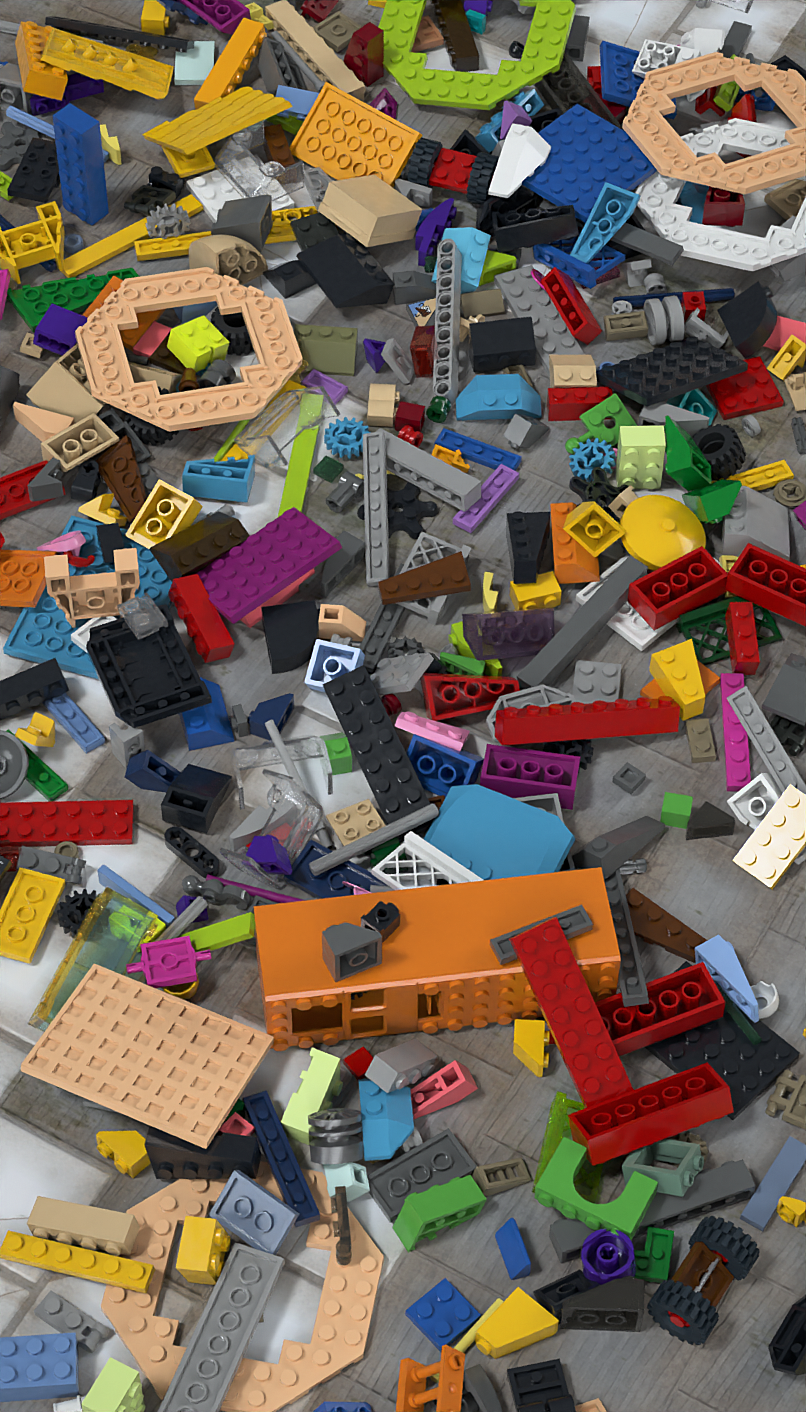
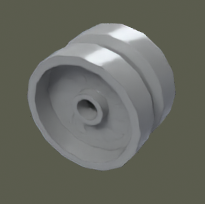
M675 295L663 298L662 302L658 298L647 299L644 303V311L648 324L647 337L651 345L664 344L666 338L671 343L682 341L684 338V316L678 297Z

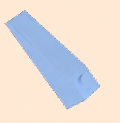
M718 934L695 947L696 964L704 962L715 984L754 1023L758 1022V1003L732 944L729 941H725Z

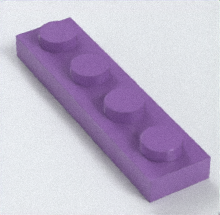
M500 464L481 486V498L465 512L460 510L454 516L453 524L472 533L519 479V473Z

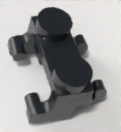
M155 166L151 168L147 186L157 188L162 186L175 191L177 199L184 187L185 180L176 173L169 174L161 167Z

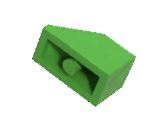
M341 732L320 736L329 776L352 772V754L346 735Z

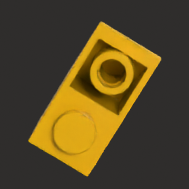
M515 1019L513 1054L537 1077H542L543 1068H548L549 1053L544 1052V1046H549V1031L545 1030V1021Z
M99 1131L96 1134L97 1150L103 1157L107 1158L109 1156L122 1174L127 1173L130 1177L134 1178L150 1164L144 1145L146 1139L137 1131Z

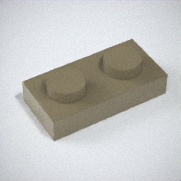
M708 718L685 720V730L692 763L715 761L716 754Z

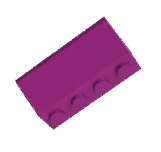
M179 0L222 33L233 35L243 18L251 20L250 9L237 0Z
M487 744L480 786L511 798L558 793L560 807L573 810L580 757Z

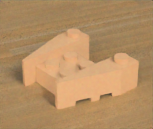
M136 548L113 550L115 572L70 576L67 555L44 557L48 594L55 599L57 607L65 613L66 619L72 628H76L75 620L118 615L123 618L128 616L129 606L131 602L133 603L135 591L140 585Z

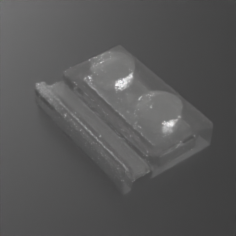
M147 592L141 598L137 596L117 605L118 612L138 640L159 631V628L162 626L168 627L167 619Z

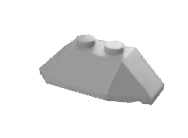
M544 684L499 696L486 719L493 742H499L494 736L496 710H504L506 707L527 708L529 705L548 707L550 704L571 705V703L576 702L573 694H566Z

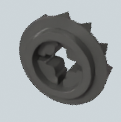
M406 636L403 639L396 638L395 642L390 643L388 648V658L405 656L403 652L404 647L408 648L407 655L424 653L422 643L417 642L415 637L413 639H408Z

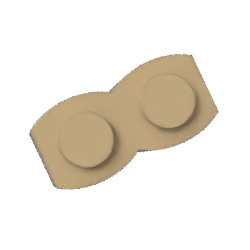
M370 383L367 414L368 426L393 427L398 409L395 408V404H399L400 391H396V385Z

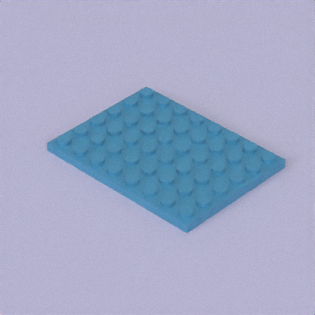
M71 515L62 535L73 531H81L85 536L86 542L81 546L79 557L88 559V556L93 555L95 560L87 567H76L69 564L70 576L115 572V564L104 566L101 547L99 548L96 525H103V523ZM120 528L124 549H137L140 585L135 591L133 603L131 602L129 606L128 616L167 604L168 608H170L172 602L168 592L172 581L151 551L127 538L125 534L128 530ZM46 585L36 607L23 608L3 647L4 654L40 664L56 658L60 669L99 679L88 653L71 641V634L92 618L75 620L76 628H72L66 619L65 613L57 607L55 599L48 594ZM118 615V616H113V617H115L116 619H120V618H121L120 615Z

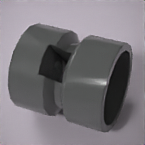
M216 359L198 380L199 388L229 385L235 379L236 372L226 361Z

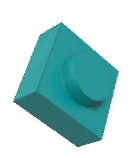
M469 9L466 12V17L470 29L482 35L486 27V15Z

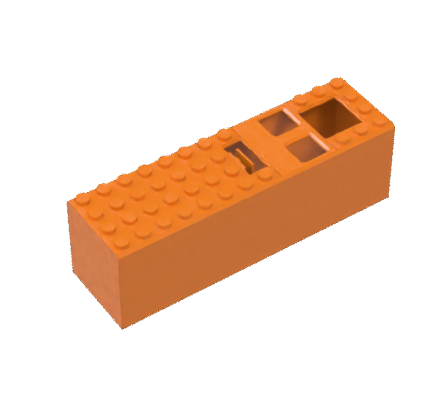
M602 868L253 906L257 964L266 1034L274 1037V1043L270 1049L274 1048L275 1051H284L289 1046L297 1045L300 1048H309L314 1043L323 1042L325 1045H335L338 1041L344 1039L415 1031L432 1034L442 1028L457 1031L463 1026L468 1025L482 1028L488 1023L493 1022L507 1025L515 1019L536 1020L537 1017H544L519 960L515 959L500 965L490 946V940L579 905L584 907L592 921L593 930L567 939L594 1002L616 995L621 958ZM380 901L385 904L393 903L399 910L400 926L382 943V964L335 982L323 960L322 931H325L332 925H339L344 922L361 927V917L364 914L367 915ZM363 992L362 997L358 998L355 995V1000H351V993Z

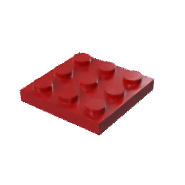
M760 356L743 360L748 363L747 371L706 385L723 420L783 406L784 400Z

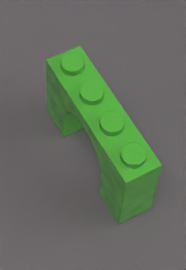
M563 1137L535 1187L534 1198L545 1207H553L570 1219L576 1218L584 1222L592 1230L607 1229V1231H611L615 1235H618L615 1231L618 1230L632 1240L656 1195L658 1182L634 1171L624 1191L616 1200L606 1204L591 1203L577 1193L573 1184L586 1160L587 1147Z

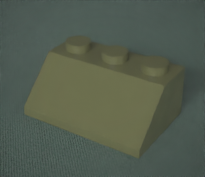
M295 324L294 335L302 355V365L295 373H310L315 369L326 375L354 376L358 349V328Z

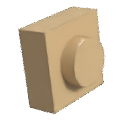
M27 332L20 346V352L40 358L44 348L34 345V334Z

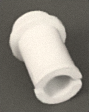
M77 1395L76 1399L54 1403V1412H83L81 1404L86 1396L81 1397Z

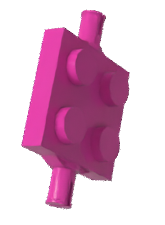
M190 936L140 944L142 951L141 962L126 964L128 974L143 971L148 986L161 988L198 981L196 974L197 962L211 960L210 949L195 952L191 946Z

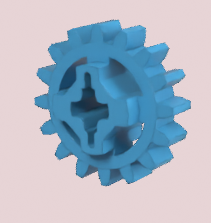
M344 417V421L336 419V424L329 423V428L325 429L324 444H326L327 450L332 449V455L339 453L340 458L347 455L348 459H351L352 454L359 457V452H363V434L371 432H369L368 425L363 426L362 420L358 423L355 422L354 417L351 421H348L347 417Z
M595 438L594 442L587 439V444L584 445L580 442L579 449L573 448L575 455L569 456L571 460L569 466L574 476L580 477L582 480L586 479V482L590 483L592 480L591 472L595 467L602 468L606 473H613L611 467L616 466L614 459L617 457L611 444L608 445L606 440L600 443L598 438Z

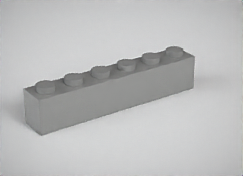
M381 428L376 431H384L386 435V469L464 512L481 498V481L394 436L392 433Z

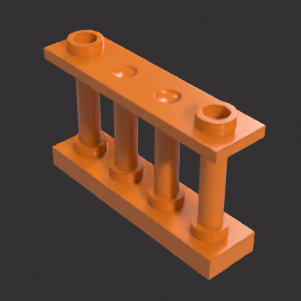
M445 1344L442 1346L441 1361L425 1366L410 1358L402 1359L400 1361L396 1412H424V1403L436 1399V1412H461L465 1353ZM439 1373L438 1387L425 1391L426 1378Z

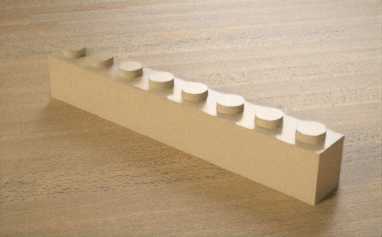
M281 0L265 6L266 17L273 21V30L280 33L321 81L337 87L362 102L364 101V92L366 91L364 83L356 78L354 72L347 68L344 61L337 57L334 50L327 46L324 39L317 35L314 28L308 25L304 17L298 14L293 5H290L287 0Z

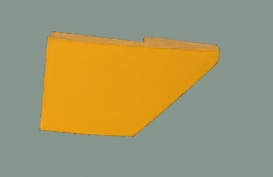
M435 444L432 456L458 468L464 473H468L470 466L463 461L462 453L459 449L454 452Z

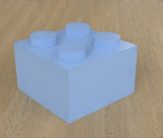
M316 639L304 683L312 690L325 692L322 684L362 666L365 654L359 648Z

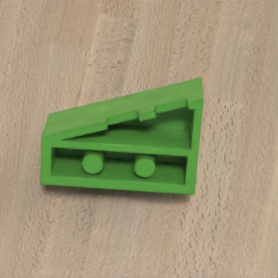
M471 1175L463 1178L455 1177L441 1186L437 1184L430 1187L427 1191L421 1193L414 1192L407 1196L392 1228L409 1253L415 1249V1243L426 1237L431 1241L437 1237L435 1232L449 1226L450 1229H453L477 1216L487 1199Z

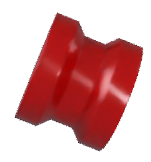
M410 425L404 426L397 436L419 448L423 441V433L415 432Z

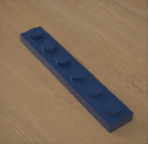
M267 1090L242 1098V1101L245 1103V1111L251 1125L255 1127L256 1137L285 1204L299 1213L294 1223L295 1228L320 1220V1212Z

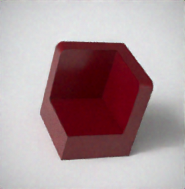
M401 401L395 415V430L400 432L404 426L410 425L415 432H421L425 422V406Z

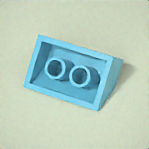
M473 227L446 228L442 240L452 239L461 252V294L474 292L478 288L491 236ZM437 261L431 282L436 283L437 280Z

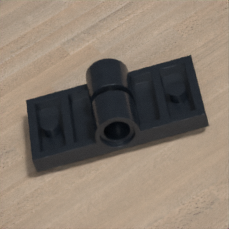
M32 138L7 189L8 196L47 203L53 188H59L61 183L57 149L54 141Z
M560 1358L507 1369V1378L516 1412H576L572 1395L568 1392Z

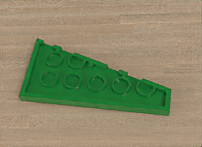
M133 268L108 271L106 275L95 277L94 274H90L84 279L76 280V277L43 282L42 286L30 287V284L23 285L22 289L11 290V288H8L7 299L34 333L51 304L78 314L88 309L113 276L123 281L127 278L140 276Z

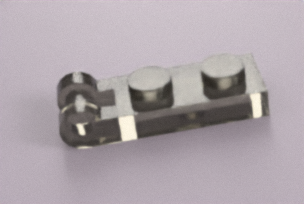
M338 1186L335 1187V1197H330L331 1212L337 1213V1221H333L334 1237H339V1241L336 1244V1261L338 1264L345 1266L352 1260V1246L346 1187Z

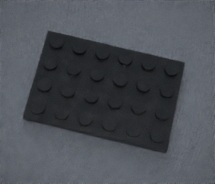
M691 336L687 337L686 340L670 343L669 346L656 348L652 352L638 354L635 358L621 360L618 364L604 366L601 370L596 371V379L605 386L648 407L747 371L748 363L737 356L725 352V350L712 346L710 343L698 340V337Z
M686 961L675 972L692 965ZM717 986L725 1000L723 1017L645 1046V1048L676 1074L708 1062L730 1087L734 1112L727 1116L734 1120L784 1070L799 1058L800 1052L760 1020L754 1023Z

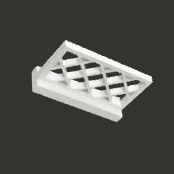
M412 831L404 836L403 844L372 869V875L394 890L430 887L417 886V880L431 879L432 886H439L435 885L434 879H445L449 884L483 881L482 878ZM405 852L413 860L398 861V857ZM425 866L431 872L416 873V867ZM399 867H413V873L399 874ZM385 868H396V874H385L382 871ZM400 880H414V886L404 887L400 884Z

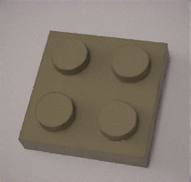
M338 11L313 28L317 35L324 39L327 46L338 53L349 46L353 33L360 29L361 26Z

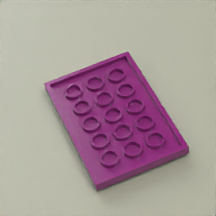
M292 507L274 521L266 524L261 530L250 535L246 541L233 547L222 557L214 560L206 568L195 574L199 575L210 596L209 600L217 611L234 624L339 551L342 546L336 538L295 507Z

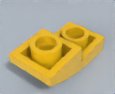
M782 1196L778 1201L776 1209L781 1219L793 1224L795 1227L802 1221L806 1223V1202Z

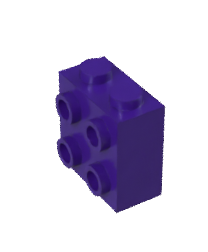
M51 304L35 329L33 344L63 356L77 344L75 330L79 326L83 327L87 322V317Z

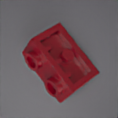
M306 0L300 8L302 10L301 15L304 17L307 13L320 23L327 18L339 0Z

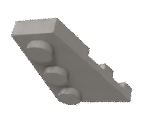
M320 167L303 171L302 179L317 212L320 213L318 211L320 203L324 199L329 182L333 180Z

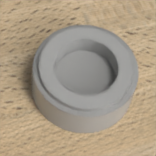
M752 415L742 419V427L749 436L754 437L761 432L759 423Z

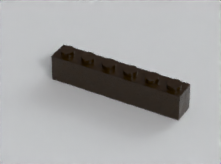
M430 0L431 4H434V15L438 16V27L442 28L441 34L444 41L446 40L445 47L446 52L450 53L451 66H454L455 71L459 72L479 70V53L461 0Z

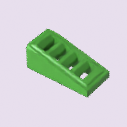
M441 652L440 660L447 667L445 672L458 675L485 676L486 661Z

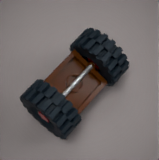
M706 1216L702 1219L688 1242L691 1245L689 1247L690 1251L671 1280H664L647 1305L649 1315L654 1316L652 1319L655 1323H660V1328L668 1330V1334L677 1336L678 1340L682 1342L686 1340L688 1344L692 1345L694 1343L696 1345L705 1343L719 1320V1314L716 1313L715 1307L732 1280L736 1278L739 1281L742 1278H746L759 1257L760 1251L756 1248V1242L751 1241L752 1237L749 1234H744L742 1228H736L733 1226L734 1223L730 1221L727 1223L721 1217L716 1219L715 1216H710L709 1218Z

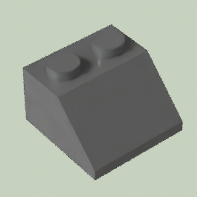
M347 922L332 925L325 931H322L323 960L334 981H341L382 964V936L380 932Z

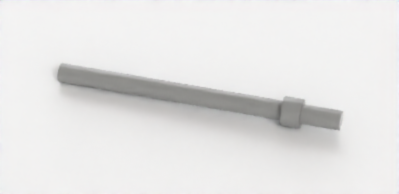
M273 31L271 36L283 44V49L290 54L297 66L315 85V89L320 93L325 82L317 77L278 31Z
M267 721L265 726L311 821L310 827L313 833L317 834L322 846L326 848L332 847L333 845L325 830L327 827L323 819L319 818L274 721Z

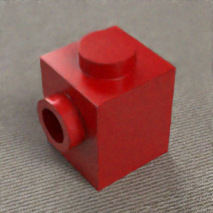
M704 291L683 292L681 307L684 323L696 308L700 309L697 317L705 321L706 305Z

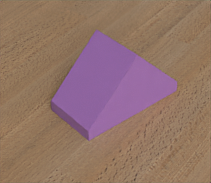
M504 101L501 140L506 139L512 123L528 127L531 124L532 120L522 106Z

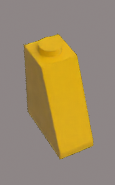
M517 1287L476 1330L475 1343L483 1354H489L494 1359H497L555 1335L558 1331L559 1320Z

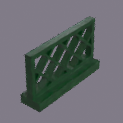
M736 596L679 615L676 628L679 633H683L686 641L692 639L696 659L703 665H708L730 657L729 650L726 651L718 648L721 640L728 642V636L724 635L727 628L725 621L726 611L730 602L750 601ZM752 602L753 610L760 608L763 614L762 620L754 617L755 624L759 625L756 632L758 648L780 641L782 636L768 609ZM718 623L723 625L722 633L709 629L710 624ZM761 627L770 629L773 636L765 637L760 635ZM696 629L704 634L702 639L698 640L692 637L689 631ZM706 634L719 639L716 646L703 642ZM704 647L713 651L712 656L703 659L699 652L700 648Z

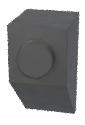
M515 413L503 436L509 440L508 444L517 449H520V447L529 448L550 427L534 417Z

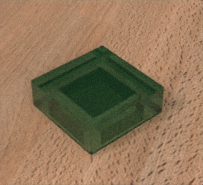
M325 456L314 467L313 474L332 483L344 470V465Z

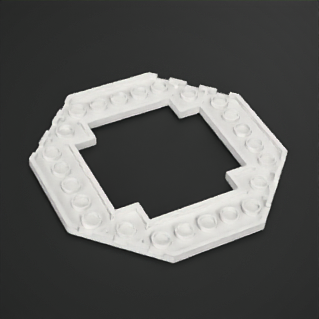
M734 118L728 120V124L720 127L716 124L703 129L702 133L696 135L690 133L681 136V139L697 158L714 152L720 157L722 150L754 156L790 145L784 138L785 131L790 129ZM656 171L643 181L635 192L641 196L637 206L660 237L683 246L684 251L681 256L755 271L806 253V197L791 229L771 225L766 238L689 222L692 215V207L676 204L686 183L685 180L664 176ZM806 176L797 179L806 181Z

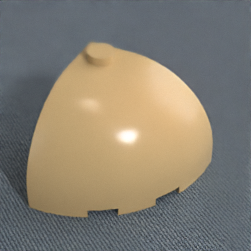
M206 236L193 241L189 247L190 269L209 267L214 270L215 274L222 277L227 275L238 280L240 285H244L263 275V272L268 270L264 256L250 243L235 236Z
M78 344L55 361L26 394L31 402L40 409L73 417L75 423L92 413L96 414L106 404V402L91 395Z

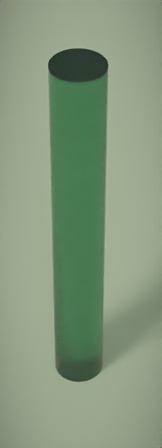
M715 983L725 1000V1009L753 1045L760 1043L761 1037L722 987Z

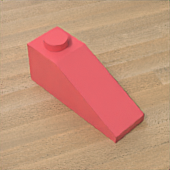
M454 1060L410 1089L413 1120L455 1104L476 1091L478 1087L469 1069Z

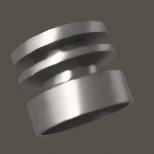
M331 1108L308 1115V1124L312 1125L309 1128V1135L321 1137L310 1142L311 1162L318 1164H343L364 1158L363 1138L351 1136L362 1131V1124L357 1123L362 1120L361 1111Z

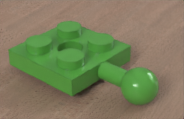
M615 393L579 417L588 432L579 438H569L565 443V449L568 453L574 455L573 448L579 449L580 442L585 444L587 439L595 440V438H598L600 443L606 440L607 444H611L613 447L618 444L620 426H637V424ZM605 418H612L615 426L611 429L606 428L603 423Z

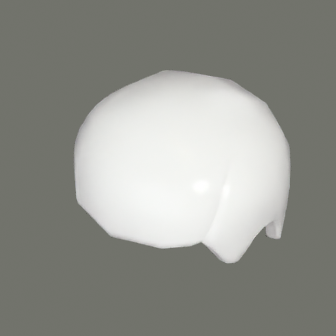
M760 981L756 985L750 986L758 1003L759 1019L771 1016L779 1005V996L773 983L768 985Z

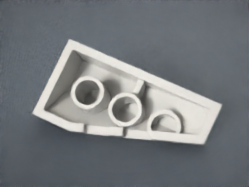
M695 28L690 32H686L681 37L680 46L700 50L701 56L722 50L725 31ZM706 89L691 93L690 96L687 95V100L692 102L702 95Z
M512 123L488 191L489 195L509 198L522 185V181L527 176L531 177L534 174V170L546 162L551 146L532 127Z
M761 773L727 800V803L742 823L756 830L783 793L771 773ZM806 846L794 860L796 864L806 860Z

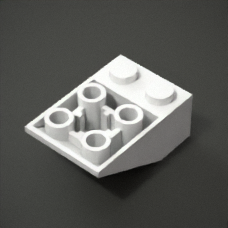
M645 39L632 73L645 79L648 71L700 57L701 53L700 50Z

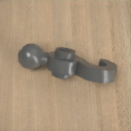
M189 875L182 880L184 892L187 894L201 892L203 898L210 903L221 902L228 897H232L238 900L236 908L242 910L247 908L251 900L250 895L242 888L233 885H226L224 887L223 883L217 879L206 880L204 883H201L196 876Z

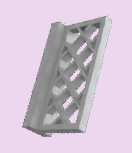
M421 531L400 574L423 566H415L413 559L422 557L425 564H428L430 561L427 555L436 553L438 558L442 559L444 557L441 552L446 550L454 554L462 551L466 565L471 547L463 544L462 548H459ZM422 541L431 543L433 548L424 550L421 545ZM451 594L432 597V599L431 597L426 598L429 604L427 608L418 605L416 600L396 604L427 616V622L436 625Z

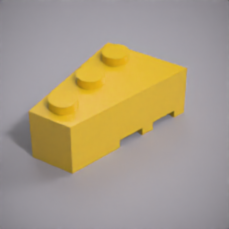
M692 639L651 654L649 671L664 694L672 697L680 705L681 720L684 721L702 714L706 696Z

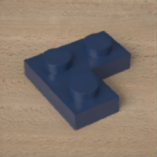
M160 0L169 11L175 12L176 10L182 15L189 16L188 20L196 25H199V23L208 24L206 20L179 0Z

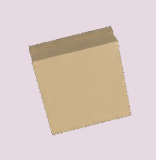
M376 175L330 181L318 211L363 245L371 247L413 239L422 209Z

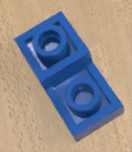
M741 87L735 99V102L738 103L745 94H751L754 96L755 109L762 111H772L776 105L767 92H763L761 97H756L754 89L744 92Z

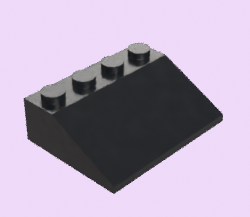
M337 234L297 253L296 257L335 308L387 304L394 287L393 281L370 254L368 249L350 234Z

